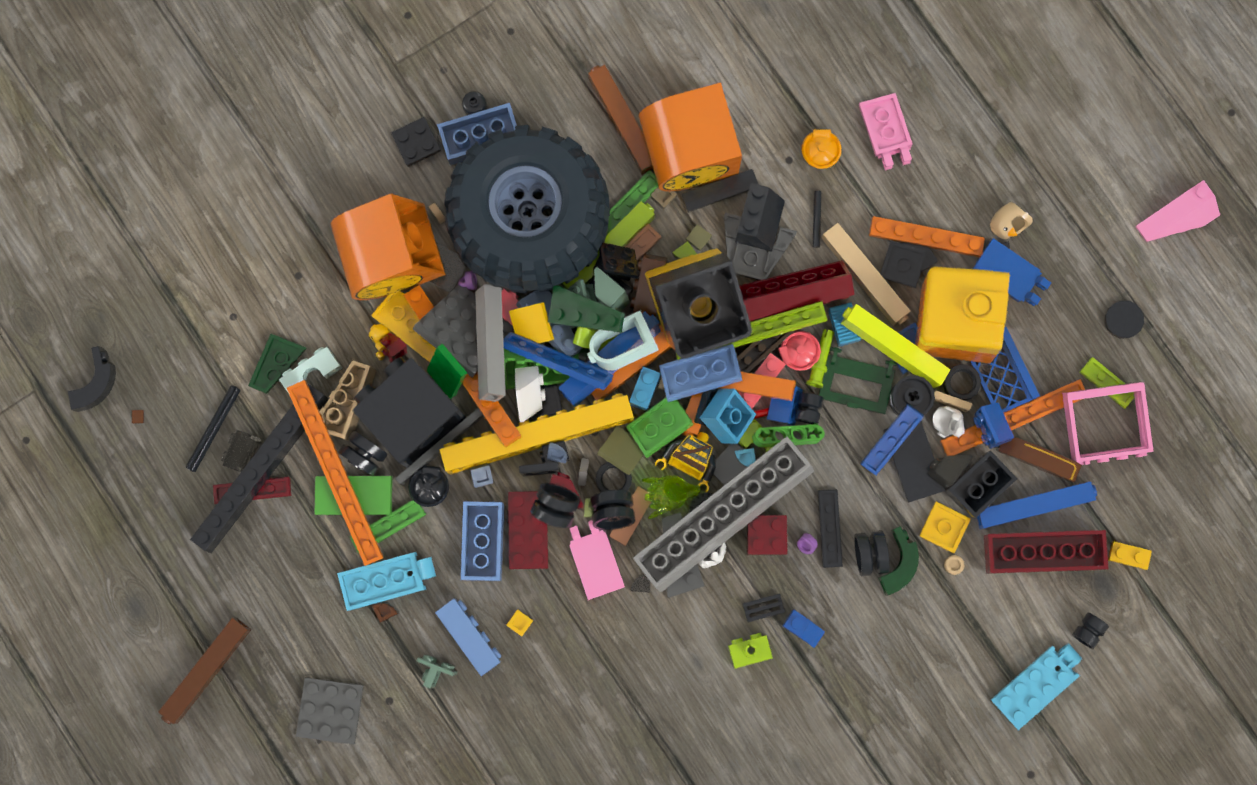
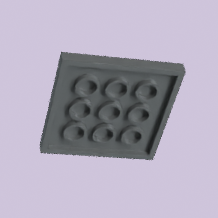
M458 285L414 325L413 330L435 348L443 344L466 370L467 374L473 377L478 373L475 294L468 290L467 287ZM503 319L504 339L510 332H515L513 326Z

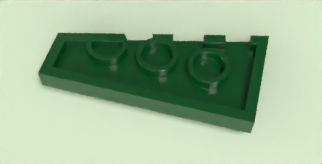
M558 285L554 286L548 323L622 333L625 313Z

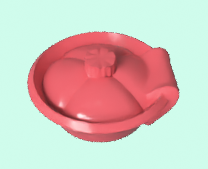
M805 331L793 332L781 343V347L778 348L782 361L791 369L799 371L810 369L817 363L821 353L818 340L812 334Z

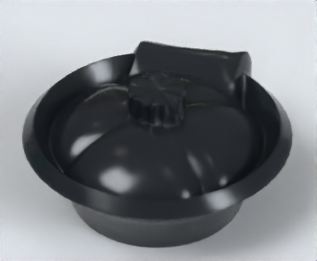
M424 465L418 469L409 480V494L417 504L424 507H433L440 504L446 498L449 491V482L446 475L442 472V468Z

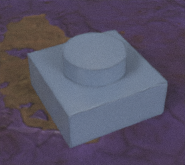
M488 463L469 468L474 488L493 483Z

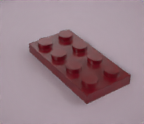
M538 491L508 492L510 570L548 569V524L535 518L530 511L535 499H538Z

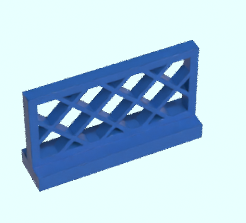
M1004 327L1002 343L1005 353L1000 351L995 357L994 362L989 364L992 365L989 376L980 373V362L977 366L976 362L970 361L980 375L982 387L990 403H996L998 396L1009 400L1007 407L1002 409L1003 413L1040 397L1007 327ZM999 354L1007 356L1009 361L1006 368L995 364ZM994 366L1005 370L1002 380L991 377ZM1007 371L1015 373L1017 377L1015 385L1004 382ZM989 379L1000 383L997 393L989 391L987 387ZM1002 384L1014 387L1010 398L999 394ZM1016 388L1024 391L1027 397L1022 401L1012 399ZM991 394L996 395V397H995L994 400H993ZM1011 401L1016 402L1015 404L1009 406Z

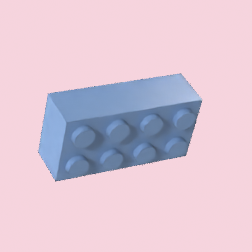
M510 103L437 124L450 166L463 162L467 157L466 151L476 142L480 145L489 140L488 134L499 129L502 130V133L515 131V126H517Z
M463 501L461 580L502 581L504 503Z

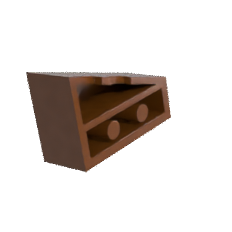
M645 254L643 260H639L638 270L640 271V277L635 279L634 290H637L636 298L632 297L630 308L634 309L633 314L641 311V313L646 312L649 316L654 315L656 317L657 310L645 272L666 265L667 257Z

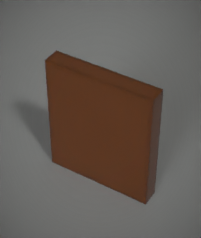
M132 410V424L144 423V410Z

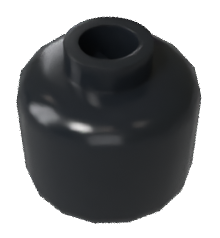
M472 91L464 96L462 107L466 115L487 110V102L483 94Z

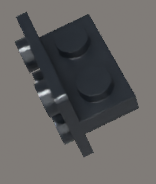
M608 243L601 244L599 248L600 256L593 267V272L598 267L612 278L629 281L630 278L638 279L639 270L634 249Z

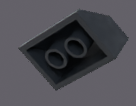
M751 183L735 242L772 252L785 200L771 188Z
M990 450L945 492L960 508L973 518H977L1018 478Z

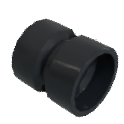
M801 392L797 403L800 407L796 409L794 420L818 425L820 419L818 410L822 409L824 398L819 395Z
M1088 612L1082 620L1083 626H1078L1072 636L1088 648L1094 650L1100 641L1099 636H1103L1109 626L1103 620Z

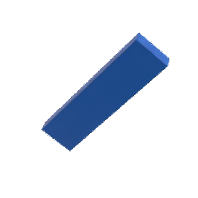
M907 404L862 460L861 465L874 475H877L923 419L924 415Z

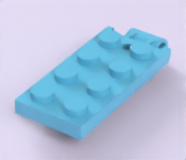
M417 552L337 573L346 610L351 611L426 590L422 580L436 577L432 557L417 561ZM409 571L413 572L412 576H408Z
M1069 643L1064 645L1058 652L1055 651L1053 646H1050L997 693L991 701L1019 730L1080 676L1072 668L1082 660V657ZM1056 666H1060L1058 671L1055 670Z

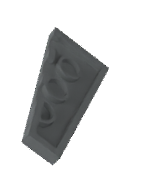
M681 512L662 518L663 534L682 520ZM698 564L667 587V598L704 587Z

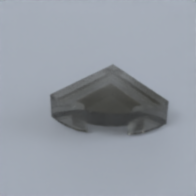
M645 574L639 576L633 582L630 592L650 593V580Z

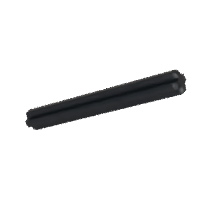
M234 385L229 387L186 465L188 470L196 472L239 395L240 389Z

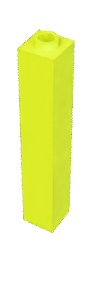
M856 304L851 308L848 307L842 315L844 319L841 322L843 326L912 374L925 378L933 388L942 385L951 369L919 349L918 346Z

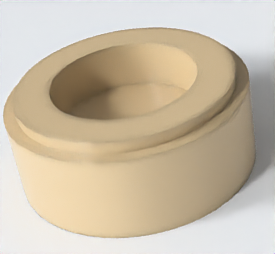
M957 555L949 556L944 562V568L951 575L960 574L964 569V561Z

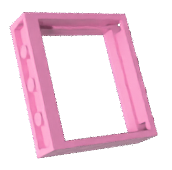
M1144 382L1062 393L1071 460L1087 465L1090 464L1091 460H1097L1098 463L1108 462L1109 458L1116 457V460L1128 459V455L1135 454L1136 457L1147 456V452H1154ZM1134 392L1141 446L1079 454L1072 400Z

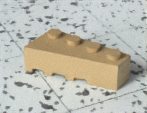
M352 361L340 379L339 385L329 396L330 399L321 408L320 414L331 436L349 441V435L353 430H356L359 418L352 411L358 405L354 397L362 388L373 382L376 369Z

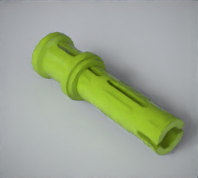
M823 329L820 340L821 353L817 363L810 368L812 369L809 380L806 381V384L809 386L823 388L824 373L828 370L826 362L835 334L831 330L827 332L826 329Z

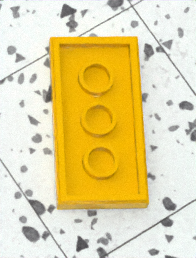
M398 291L397 293L389 294L371 316L430 363L436 348L413 330L414 325L419 319L404 298V293Z

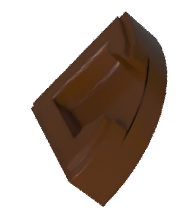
M376 603L372 605L379 622H383L398 614L396 609L389 604Z

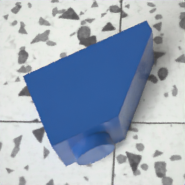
M795 610L791 611L782 627L813 648L816 647L825 633L812 621Z

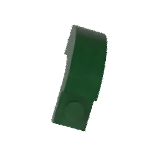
M901 526L891 530L900 551V561L892 572L878 578L885 596L903 589L912 580L918 567L919 551L916 541L908 544L909 536L905 529L902 530Z

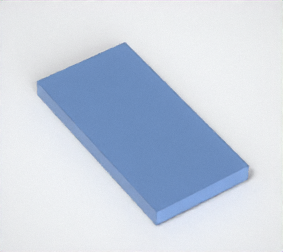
M733 344L709 350L686 359H679L659 365L668 402L743 381Z

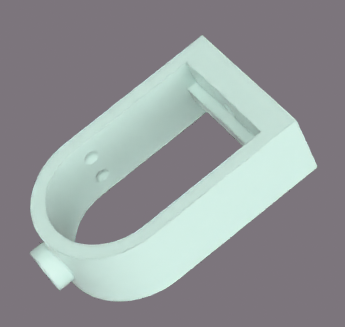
M641 311L624 318L622 333L636 326L644 344L615 358L603 359L598 356L600 345L620 333L599 330L591 338L590 352L587 353L592 364L596 362L598 366L605 370H617L659 350Z

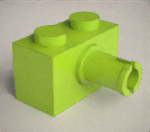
M760 632L750 635L751 639L743 641L742 638L731 640L732 644L728 645L734 668L772 659L767 635L762 636Z

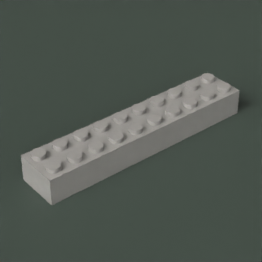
M785 437L633 557V559L654 587L661 593L812 474L814 470L811 464L792 441Z

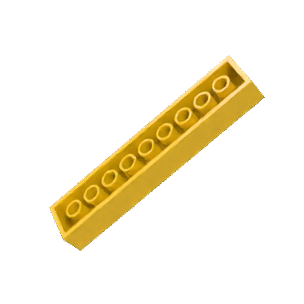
M620 393L611 396L612 399L608 401L599 399L593 401V405L587 407L585 404L575 406L573 411L567 412L566 409L558 411L556 416L548 417V415L538 417L535 422L530 423L529 420L520 422L516 428L521 434V438L506 448L496 433H492V431L482 433L481 437L476 439L473 436L464 438L462 443L455 444V442L444 444V448L439 450L445 471L451 475L468 470L471 467L489 464L542 448L544 445H548L550 442L568 441L634 421L628 396H623Z

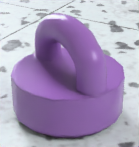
M466 271L465 276L458 281L459 286L467 287L468 290H475L477 288L476 274L472 271Z
M804 533L797 541L799 550L805 554H812L818 546L816 539L808 533Z

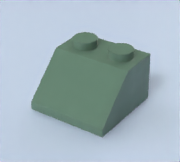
M596 267L594 269L595 296L598 303L622 312L630 303L626 291Z

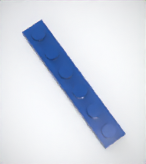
M510 332L503 339L504 349L596 388L604 390L613 379V374L515 333Z

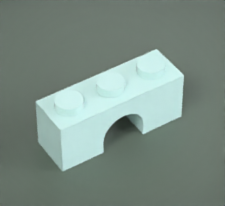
M321 347L314 352V356L301 360L298 363V367L285 371L282 374L283 377L279 380L287 391V387L306 380L307 375L311 371L318 370L327 379L341 370L342 366L328 347Z

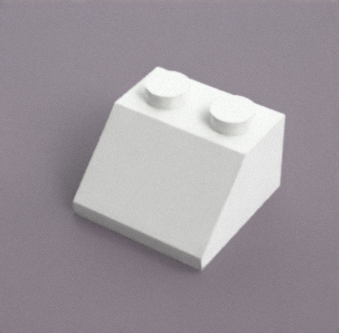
M538 366L515 368L516 397L520 422L526 421L542 409V401H546L545 389H541L540 386L544 385L543 373L539 374Z

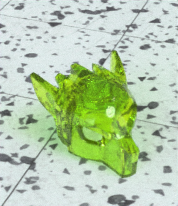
M676 475L642 479V482L650 484L646 489L649 493L645 494V500L653 502V504L649 505V508L655 509L648 516V519L680 508L687 498L695 497L700 492L698 485L689 484Z

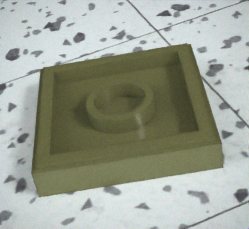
M618 426L597 453V455L628 475L631 474L644 455L632 435Z

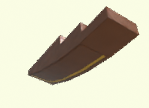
M1017 437L1002 444L999 448V452L1016 458L1018 461L1034 466L1038 470L1075 483L1082 466L1080 463Z

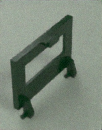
M831 347L830 351L834 352L833 355H828L826 362L828 370L824 373L823 388H820L819 396H822L826 401L846 405V407L859 408L885 415L895 370H892V368L897 366V363L892 360H886L885 364L889 365L888 368L850 360L837 356V353H841L842 349ZM834 373L882 384L878 402L830 391Z

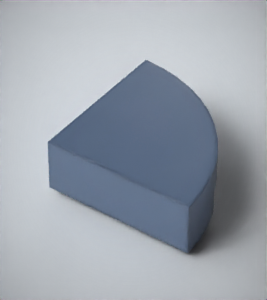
M549 443L547 459L566 463L567 454L565 450L555 443Z

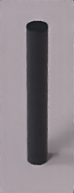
M814 191L813 248H820L822 191Z

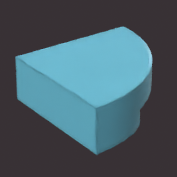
M754 448L735 451L738 461L744 466L749 467L756 461Z

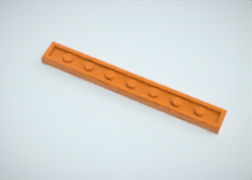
M1081 379L1004 412V416L1012 431L1064 408L1062 393L1085 390ZM1082 399L1072 400V403L1078 402ZM975 425L964 430L965 433L960 437L952 435L941 440L940 442L947 458L982 444L981 435L983 433L981 429Z

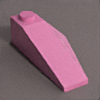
M1203 180L1135 227L1146 242L1194 228L1204 227L1220 216L1215 195Z

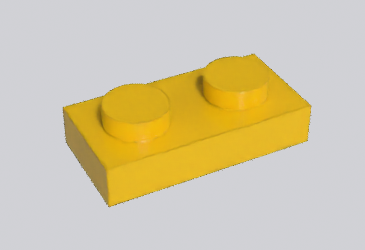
M1112 541L1108 561L1148 570L1152 551Z

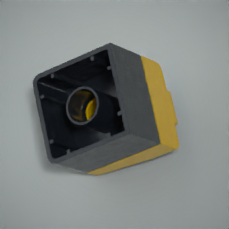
M711 249L696 255H690L645 272L666 340L678 357L686 359L751 335L752 327L732 261L720 250Z

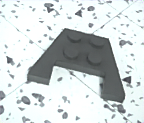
M725 213L727 257L732 261L735 274L758 281L767 279L796 236L797 231L780 227L776 244L771 252L736 243L742 217Z

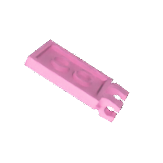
M896 93L859 103L875 157H878V159L882 158L884 169L889 170L893 168L894 163L891 155L900 153L903 165L910 164L912 158L909 150H911L912 141Z
M592 520L588 521L592 533L590 535L581 537L577 526L569 528L573 537V541H570L571 544L569 546L588 600L625 587L607 534L603 530L599 531V529L594 528Z

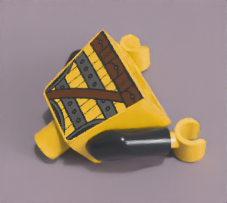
M699 432L697 437L688 435L686 438H679L671 442L662 454V459L656 460L655 466L660 461H663L664 467L661 470H665L667 468V460H669L668 464L699 481L702 478L703 481L698 483L697 489L699 491L700 485L705 484L707 486L705 492H708V481H711L716 469L715 456L711 453L713 447L707 444L709 436L704 432Z

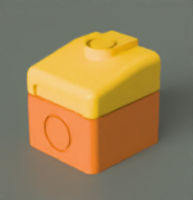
M932 267L928 271L921 287L915 345L932 357L991 364L1002 348L1010 273L978 269Z

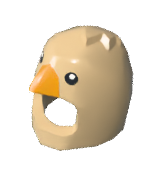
M1009 202L995 213L991 219L990 228L994 235L1001 239H1009L1017 236L1030 226L1033 220L1028 213L1024 212L1013 202Z

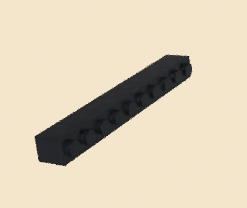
M308 384L320 411L329 399ZM294 404L190 540L204 551L212 554L254 496L265 484V481L269 479L305 431Z

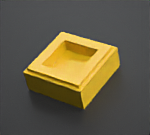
M517 609L506 626L520 636H523L534 620Z

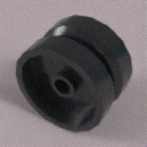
M916 375L906 376L900 379L891 389L889 405L897 416H899L907 404L925 415L933 407L935 400L934 389L923 377ZM909 395H911V396L914 397V400H913V401L909 400V399H910V396H909Z
M353 430L348 440L357 447L353 449L349 445L343 444L338 453L348 459L347 461L359 470H364L374 476L378 466L370 460L371 457L379 462H383L388 453Z
M542 483L537 492L538 499H535L530 510L532 515L551 526L559 528L570 527L575 516L573 512L577 511L581 501L580 497L563 486L553 483Z
M610 490L591 497V510L595 512L592 515L594 528L599 530H616L629 527L635 523V512L631 509L633 506L631 492Z
M882 530L872 531L870 540L865 532L856 533L854 535V547L860 576L871 575L873 565L878 574L888 573L889 552L884 532Z

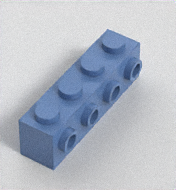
M454 598L435 613L480 676H483L502 662L499 659L502 655L496 647L492 649L489 645L490 639L484 631L480 632L476 627L479 625L473 616L469 617L465 612L467 607L461 599L458 601Z

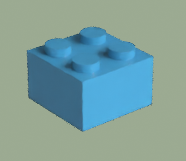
M719 389L700 419L721 443L737 444L756 416V413L735 389Z

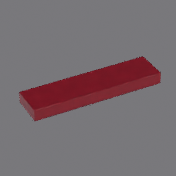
M290 477L267 479L252 500L292 496ZM233 483L213 485L214 504L220 501Z

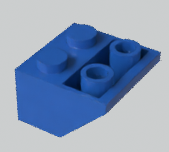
M999 402L982 406L976 411L973 418L977 428L981 429L983 433L981 435L982 441L985 446L988 445L989 449L1014 439Z

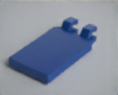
M994 238L990 240L972 268L1010 273L1008 296L1017 302L1026 301L1032 306L1037 305L1041 300L1039 296L1030 292L1035 285L1044 291L1051 284L1046 278L1040 276L1042 274L1040 269Z

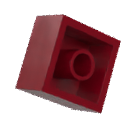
M758 515L748 523L747 555H787V515Z

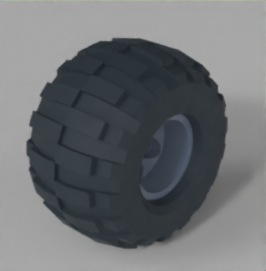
M529 125L515 126V131L502 133V130L499 129L488 134L489 140L480 145L476 142L466 151V159L462 164L460 162L457 163L450 176L452 180L450 187L446 189L444 200L446 207L445 222L454 248L473 273H477L485 282L495 287L502 286L508 288L511 292L527 293L528 290L544 292L553 290V286L560 283H569L579 276L578 273L585 266L589 267L598 255L597 252L601 244L605 242L610 216L609 194L599 166L592 156L587 155L582 150L580 144L570 137L565 139L559 136L558 131L542 127L541 131L531 130ZM517 192L524 193L522 199H516L514 195ZM537 192L544 194L540 200L534 199L533 196ZM507 208L514 209L511 215H505L504 211ZM545 209L553 211L550 216H544L542 213ZM529 211L530 213H532V217H528V215H526V212ZM517 224H520L523 226V229L521 231L514 230L513 227ZM535 225H541V226H542V227H540V228H538V229H536V230H532V228H533Z

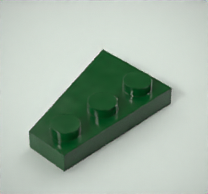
M270 334L248 386L268 394L282 377V374L290 369L307 348Z

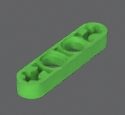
M816 424L763 427L756 430L752 436V441L758 447H774L781 441L775 436L776 432H780L784 438L788 437L794 445L817 444L824 438L825 432L821 426ZM793 432H799L802 438L796 439ZM761 434L762 437L767 438L763 441L762 438H759V435Z

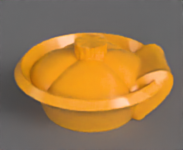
M814 129L813 132L806 136L802 143V155L805 161L812 167L819 169L829 168L839 160L841 144L839 139L831 133V129Z

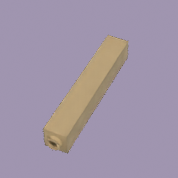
M839 223L825 232L821 239L839 261L843 260L853 278L893 326L896 323L901 325L908 319L909 308Z

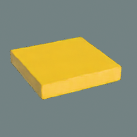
M544 302L509 311L515 334L536 343L554 340Z
M935 502L919 537L954 554L971 518Z

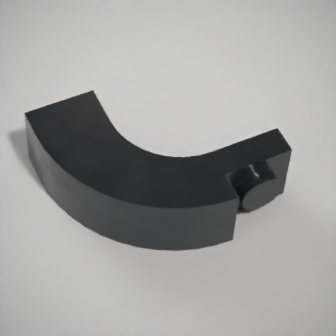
M100 346L91 348L95 366V373L91 382L83 388L68 391L70 407L75 412L85 411L99 405L113 388L116 368L115 365L107 363L109 361L108 352Z

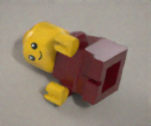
M383 324L373 325L370 328L369 337L379 350L376 353V357L379 360H383L385 356H388L391 363L395 359L402 358L407 354V345L399 337L390 333Z

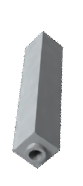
M484 284L475 292L478 391L480 400L497 402L505 396L502 291L500 287Z

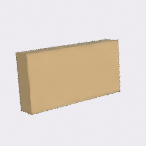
M934 391L935 402L963 412H968L971 409L972 403Z

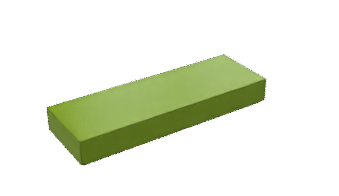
M1093 357L1089 359L1079 372L1098 388L1125 384ZM1134 392L1108 395L1123 409L1135 398Z

